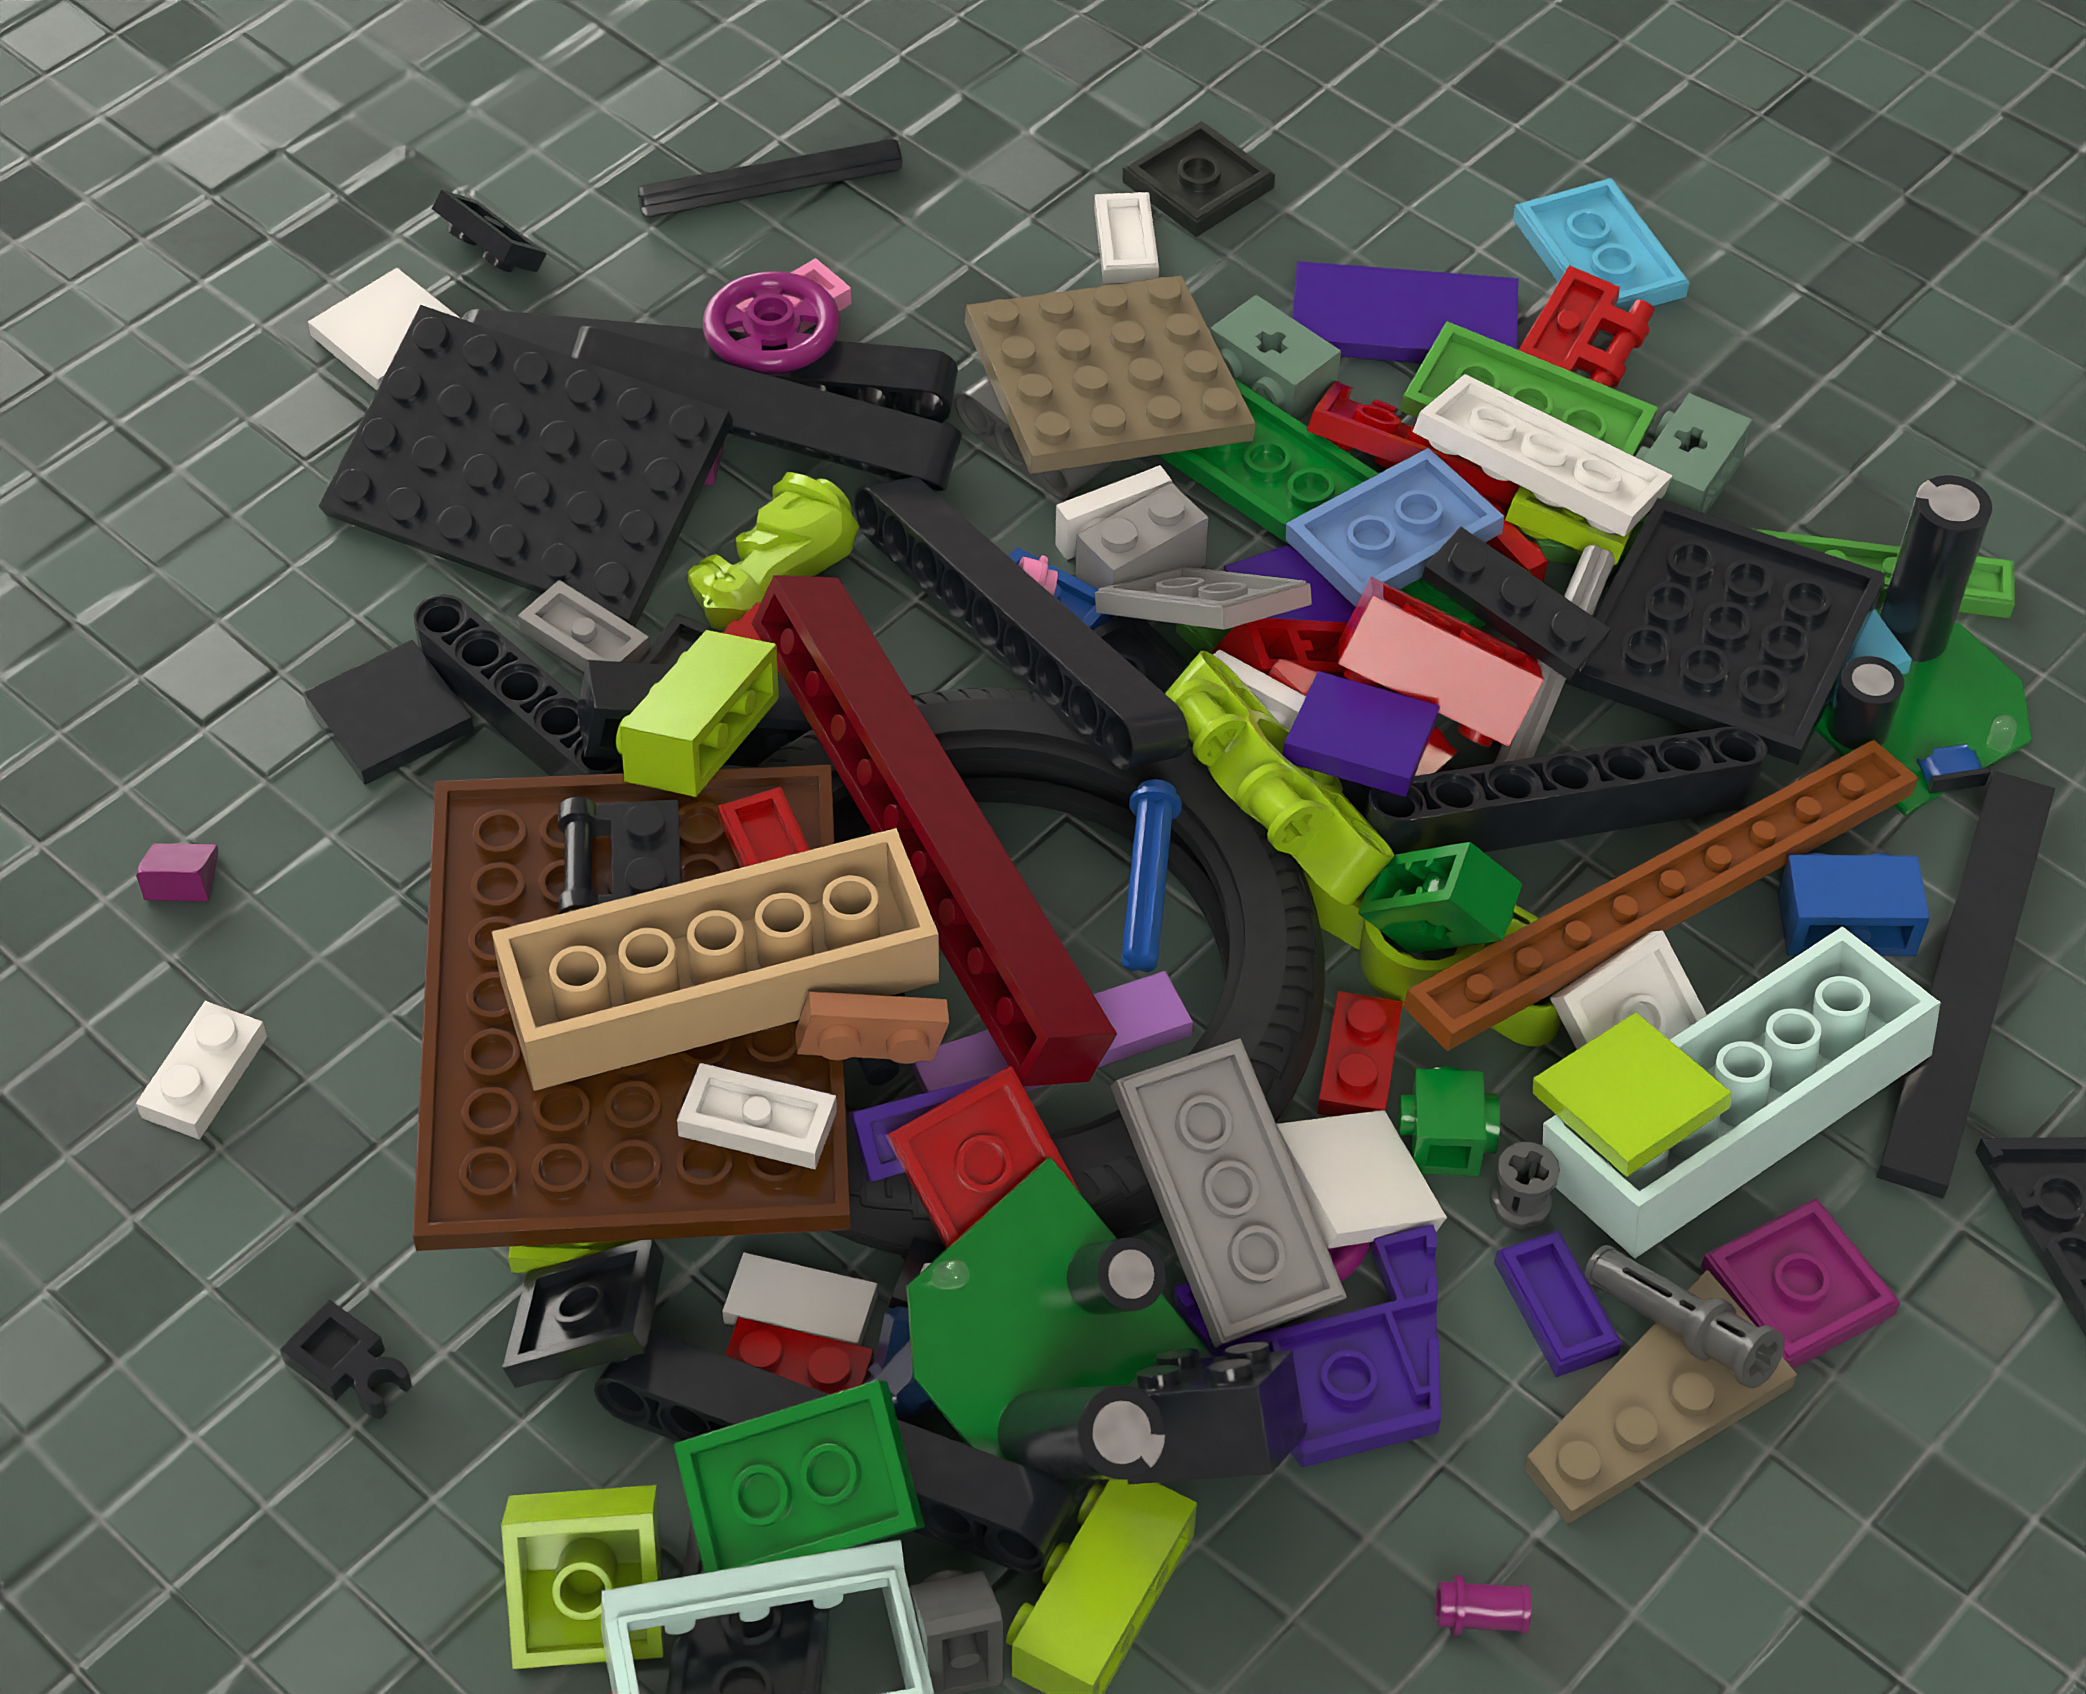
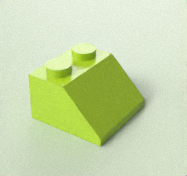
M657 1485L509 1496L501 1523L512 1668L520 1669L607 1662L601 1633L602 1591L662 1581V1552ZM663 1625L628 1631L633 1660L663 1657Z

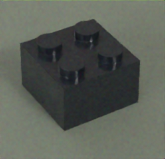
M1251 1342L1231 1346L1225 1350L1226 1356L1200 1358L1199 1350L1195 1348L1174 1349L1157 1354L1155 1356L1156 1362L1148 1368L1138 1371L1136 1379L1128 1386L1143 1391L1156 1403L1164 1420L1165 1441L1162 1452L1155 1464L1142 1475L1127 1479L1128 1485L1272 1474L1305 1436L1293 1350L1270 1352L1268 1343Z

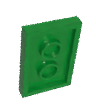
M876 1380L673 1444L704 1573L861 1547L925 1527L887 1381Z

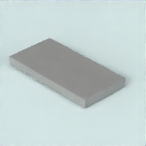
M1241 1038L1118 1079L1110 1086L1215 1348L1339 1303L1347 1298Z

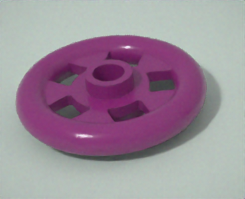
M782 271L752 273L729 282L711 298L703 316V332L707 343L715 354L730 365L763 374L785 373L810 365L821 358L832 347L840 329L839 309L830 293L807 277ZM783 295L798 298L802 302L797 307H794L792 302ZM749 298H754L746 312L736 307L739 303ZM800 322L817 323V326L812 334L799 333ZM743 327L747 338L735 341L729 335L728 330ZM787 344L788 348L781 350H762L763 345L773 347Z

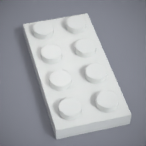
M1466 374L1420 411L1413 429V433L1429 440L1430 444L1438 451L1450 455H1460L1480 465L1487 475L1498 480L1512 481L1534 492L1535 497L1541 502L1550 506L1565 507L1585 517L1591 526L1608 533H1617L1623 537L1652 509L1657 498L1661 499L1665 495L1673 476Z

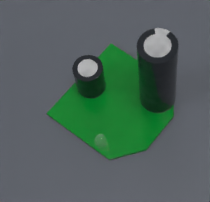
M1944 475L1934 477L1924 482L1918 489L1883 604L1876 609V612L1912 659L1909 672L1902 675L1894 664L1879 657L1862 656L1851 660L1843 668L1834 700L1828 703L1816 728V731L1842 756L1875 740L1913 772L1919 779L1912 795L1894 805L1904 816L1909 815L1948 792L1929 794L1925 777L1919 764L1916 762L1918 758L1924 760L1934 754L1933 749L1968 744L1969 749L1972 751L1976 750L1982 767L1989 768L2032 741L2023 680L1965 627L1955 622L1992 513V502L1987 492L1975 482L1959 476Z
M1051 1157L1045 1159L906 1286L913 1379L968 1446L1036 1470L1052 1478L1064 1480H1126L1140 1476L1148 1471L1155 1464L1163 1449L1165 1441L1164 1420L1161 1411L1150 1396L1128 1385L1136 1379L1138 1371L1146 1369L1156 1362L1155 1356L1159 1353L1174 1349L1195 1348L1199 1350L1200 1354L1205 1347L1161 1294L1166 1275L1164 1262L1159 1252L1150 1243L1139 1238L1127 1237L1117 1239Z

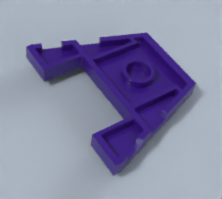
M1433 1224L1374 1238L1372 1255L1391 1302L1262 1334L1255 1333L1217 1348L1213 1345L1189 1283L1174 1287L1173 1301L1176 1310L1214 1357L1226 1356L1225 1350L1231 1346L1251 1342L1268 1343L1270 1352L1293 1350L1305 1436L1290 1453L1301 1467L1437 1434L1439 1431L1441 1401L1439 1338H1437L1438 1277H1436L1435 1257L1437 1233Z

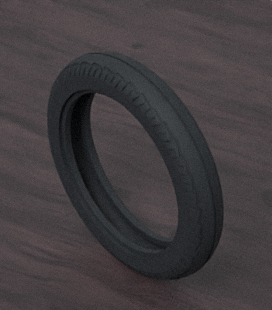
M962 688L959 690L951 689L911 695L976 803H1016L1069 813L1104 826L1134 843L1136 815L1132 813L1129 807L1132 793L1138 790V786L1142 782L1155 779L1166 781L1176 788L1177 794L1182 800V810L1179 816L1172 820L1167 869L1188 890L1202 910L1213 932L1221 956L1225 986L1218 1007L1206 1031L1187 1056L1241 1038L1273 1119L1278 1124L1291 1103L1313 1054L1320 1029L1325 993V957L1320 923L1309 884L1301 865L1291 854L1278 851L1268 841V830L1266 827L1241 810L1224 792L1211 775L1208 766L1200 762L1193 754V745L1189 743L1186 752L1180 757L1127 770H1119L1032 690L1007 688V690L1003 688ZM814 730L784 745L754 767L831 765L834 844L847 841L870 828ZM845 1104L851 1230L830 1232L856 1243L907 1257L914 1237L946 1249L905 1172L867 1182L850 1117L851 1112L858 1110ZM1120 1110L1090 1123L1049 1134L1080 1190L1079 1193L1117 1239L1132 1237L1164 1222Z

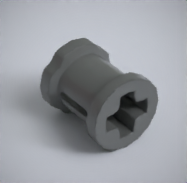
M1517 1142L1507 1147L1500 1155L1497 1166L1498 1182L1493 1187L1490 1204L1495 1210L1496 1218L1510 1228L1525 1230L1529 1227L1542 1225L1549 1217L1553 1202L1550 1193L1556 1187L1560 1173L1558 1160L1552 1151L1541 1144ZM1532 1161L1537 1163L1535 1176L1529 1174ZM1514 1196L1520 1198L1518 1210L1512 1208Z

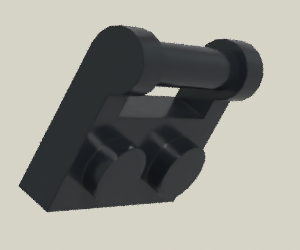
M572 797L559 804L558 828L565 834V891L558 898V915L682 883L678 799L596 804L591 799L585 797ZM593 836H611L612 894L597 895L592 891Z

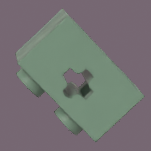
M1258 295L1253 296L1210 328V333L1232 377L1298 421L1315 409L1335 380L1338 381L1341 350Z
M1689 393L1675 413L1668 410L1664 414L1657 427L1654 444L1651 448L1641 447L1636 458L1673 475L1665 495L1661 498L1662 500L1707 514L1743 460L1753 419Z

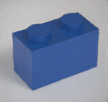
M1824 853L1789 855L1777 892L1786 951L1789 956H1798L1842 926L1880 956H1916L1930 919L1918 856H1892L1886 853L1871 855H1826Z

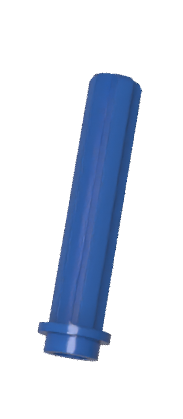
M1156 779L1142 782L1138 786V790L1132 793L1129 803L1130 810L1136 815L1122 947V964L1130 971L1141 970L1143 972H1151L1158 966L1172 820L1178 817L1182 810V800L1177 794L1176 788L1166 781Z

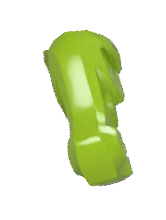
M787 472L782 480L773 486L772 501L758 510L757 525L751 531L743 532L736 537L737 555L741 561L732 565L715 554L701 560L699 565H694L688 571V586L695 599L704 609L705 616L712 628L725 631L732 621L740 620L757 602L761 604L773 575L813 577L852 552L859 525L851 513L852 507L848 498L836 485L826 479L814 480L806 475Z

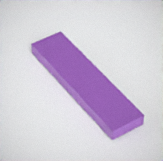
M1166 971L1093 994L1117 1032V1036L1098 1067L1192 1036L1193 1021ZM988 1030L940 1045L934 1061L912 1063L913 1073L923 1093L986 1076L990 1077L1009 1067ZM1045 1085L1024 1086V1089L1027 1092Z

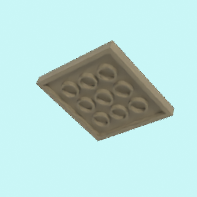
M1182 275L1158 277L1151 280L1114 285L1107 284L1100 287L1071 291L1049 292L1041 295L1005 300L997 299L990 302L966 305L965 325L1030 474L1253 441L1256 423Z

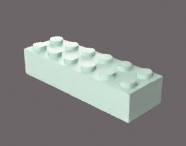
M1842 926L1670 1039L1672 1043L1732 1092L1731 1104L1728 1110L1628 1177L1612 1165L1561 1118L1555 1115L1543 1124V1146L1552 1151L1559 1163L1560 1173L1556 1188L1633 1258H1637L1932 1056L1941 1002Z

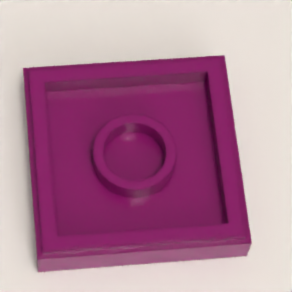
M1817 1198L1704 1254L1701 1264L1703 1271L1708 1270L1755 1326L1767 1325L1781 1332L1784 1337L1782 1357L1792 1369L1895 1316L1901 1303Z

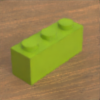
M706 630L687 652H683L680 655L677 663L662 680L652 686L649 694L630 715L625 716L621 721L616 736V747L623 758L624 782L697 797L779 699L776 644Z
M1109 1479L1105 1487L1096 1483L1090 1489L1081 1506L1077 1523L1082 1525L1072 1544L1069 1546L1061 1542L1052 1553L1046 1565L1042 1582L1047 1586L1036 1605L1024 1603L1010 1626L1006 1643L1012 1646V1676L1045 1694H1104L1194 1536L1197 1502L1159 1483L1128 1485L1127 1479Z

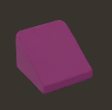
M153 843L139 864L136 875L144 900L209 901L219 851L217 844Z

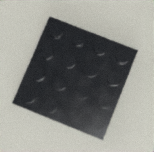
M1657 498L1594 615L1596 619L1611 628L1608 638L1571 682L1566 679L1565 683L1700 731L1722 727L1748 729L1765 742L1768 755L1799 765L1840 680L1843 668L1848 663L1884 589L1887 573Z

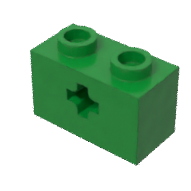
M1471 842L1396 854L1368 885L1358 914L1409 953L1503 941L1506 930L1512 922L1513 910L1523 883Z

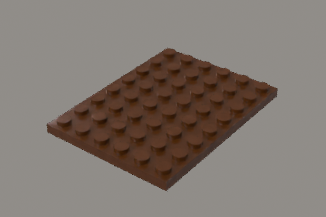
M831 765L719 769L697 797L624 782V773L435 781L413 1240L416 1251L851 1230L844 1061L831 1060L820 1055L797 1054L795 1030L799 1020L534 1091L500 981L492 937L493 931L558 915V898L565 891V834L558 828V806L562 801L572 797H585L591 799L596 804L678 799L682 883L740 868L720 824L718 805L781 786L810 850L834 844ZM611 836L592 837V891L597 895L612 894ZM703 1063L836 1095L837 1112L816 1169L679 1136L677 1119L699 1064Z

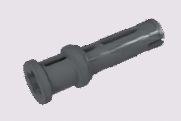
M1611 1245L1601 1246L1589 1259L1585 1270V1277L1588 1279L1590 1286L1601 1289L1635 1309L1640 1314L1647 1316L1683 1337L1687 1350L1694 1357L1704 1361L1714 1359L1734 1371V1377L1740 1384L1752 1389L1761 1386L1776 1370L1784 1350V1337L1777 1329L1767 1325L1761 1327L1753 1325L1736 1315L1734 1306L1724 1299L1709 1298L1703 1300L1664 1276L1655 1273L1620 1253L1617 1248Z

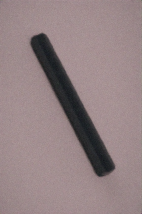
M892 138L641 185L638 188V202L643 216L650 218L898 171L902 167V153L897 140Z

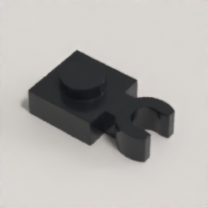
M330 1299L280 1348L286 1365L336 1401L349 1387H352L356 1391L363 1411L374 1418L382 1419L387 1413L383 1399L373 1392L378 1385L386 1382L394 1383L405 1392L412 1388L408 1370L402 1362L392 1357H380L385 1352L382 1338Z

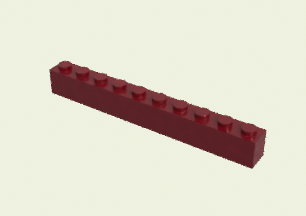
M773 575L751 624L761 641L776 644L777 669L873 834L897 829L938 931L939 947L1008 1066L1013 1067L1023 1087L1089 1082L1117 1036V1032L840 579L835 577Z

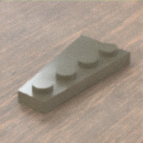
M1708 1270L1687 1290L1703 1300L1709 1298L1726 1300L1734 1306L1736 1315L1755 1325ZM1656 1322L1527 1456L1524 1470L1568 1525L1793 1387L1797 1373L1782 1357L1776 1370L1766 1382L1753 1389L1745 1387L1736 1380L1734 1371L1714 1359L1704 1361L1694 1357L1687 1350L1683 1337Z

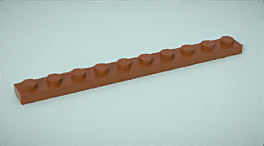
M1872 740L1506 936L1503 941H1497L1409 988L1403 1008L1446 1051H1449L1569 985L1646 933L1651 931L1665 932L1786 865L1789 855H1804L1910 797L1919 778L1880 744Z

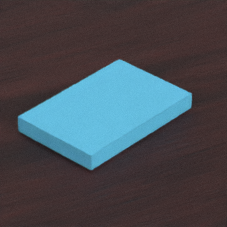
M1612 178L1515 205L1514 222L1558 283L1568 266L1571 265L1619 286V299L1615 307L1627 312L1630 311L1636 300H1644L1652 306L1687 297L1690 282Z

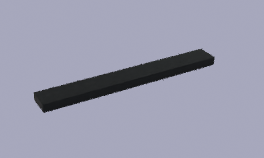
M1994 770L1992 772L1929 991L1930 995L1941 1002L1932 1056L1915 1066L1905 1075L1876 1178L1942 1199L1945 1196L2055 792L2053 787Z

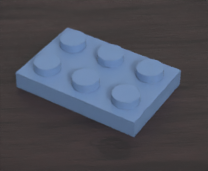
M1427 448L1286 523V541L1356 607L1371 577L1400 590L1422 577L1425 565L1460 526L1483 542H1487L1503 533L1504 515L1431 449Z

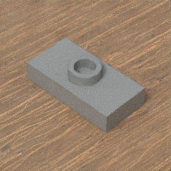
M560 580L518 615L520 631L583 672H585L587 660L639 663L650 648L649 636Z

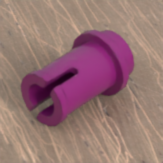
M1453 1575L1451 1582L1439 1581L1437 1584L1435 1598L1437 1627H1449L1451 1634L1455 1636H1460L1463 1628L1507 1630L1526 1634L1529 1631L1531 1621L1530 1587L1528 1585L1515 1587L1464 1583L1462 1575Z

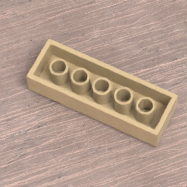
M896 828L492 932L500 981L534 1091L798 1021L809 991L891 996L939 983V934Z

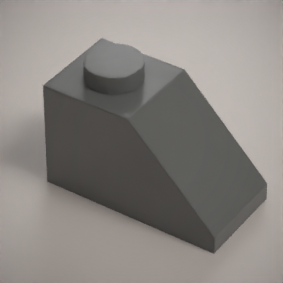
M957 1570L942 1571L929 1576L921 1584L909 1586L934 1694H960L1003 1684V1619L999 1604L984 1572L978 1571L964 1574Z

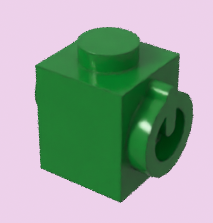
M1441 1066L1434 1069L1416 1068L1411 1095L1400 1094L1398 1105V1134L1410 1135V1150L1414 1162L1421 1174L1479 1176L1483 1154H1496L1498 1150L1500 1132V1104L1498 1095L1496 1093H1484V1071H1466L1452 1066Z

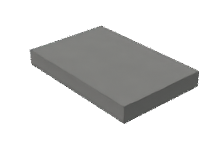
M1190 567L1170 569L1099 588V591L1095 592L1096 613L1223 630L1312 605L1310 583H1306L1304 580Z

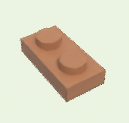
M809 991L795 1030L797 1054L820 1055L831 1060H844L851 1057L891 1059L894 1062L903 1064L918 1061H934L949 1025L947 999Z

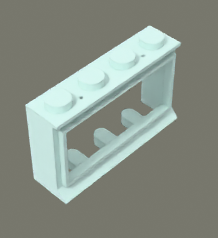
M901 1540L603 1590L601 1600V1633L612 1694H639L628 1631L664 1625L665 1631L668 1634H683L694 1628L695 1620L739 1612L742 1621H757L769 1614L771 1606L813 1600L816 1608L826 1609L841 1603L843 1595L846 1593L881 1587L906 1690L884 1694H934L904 1570Z

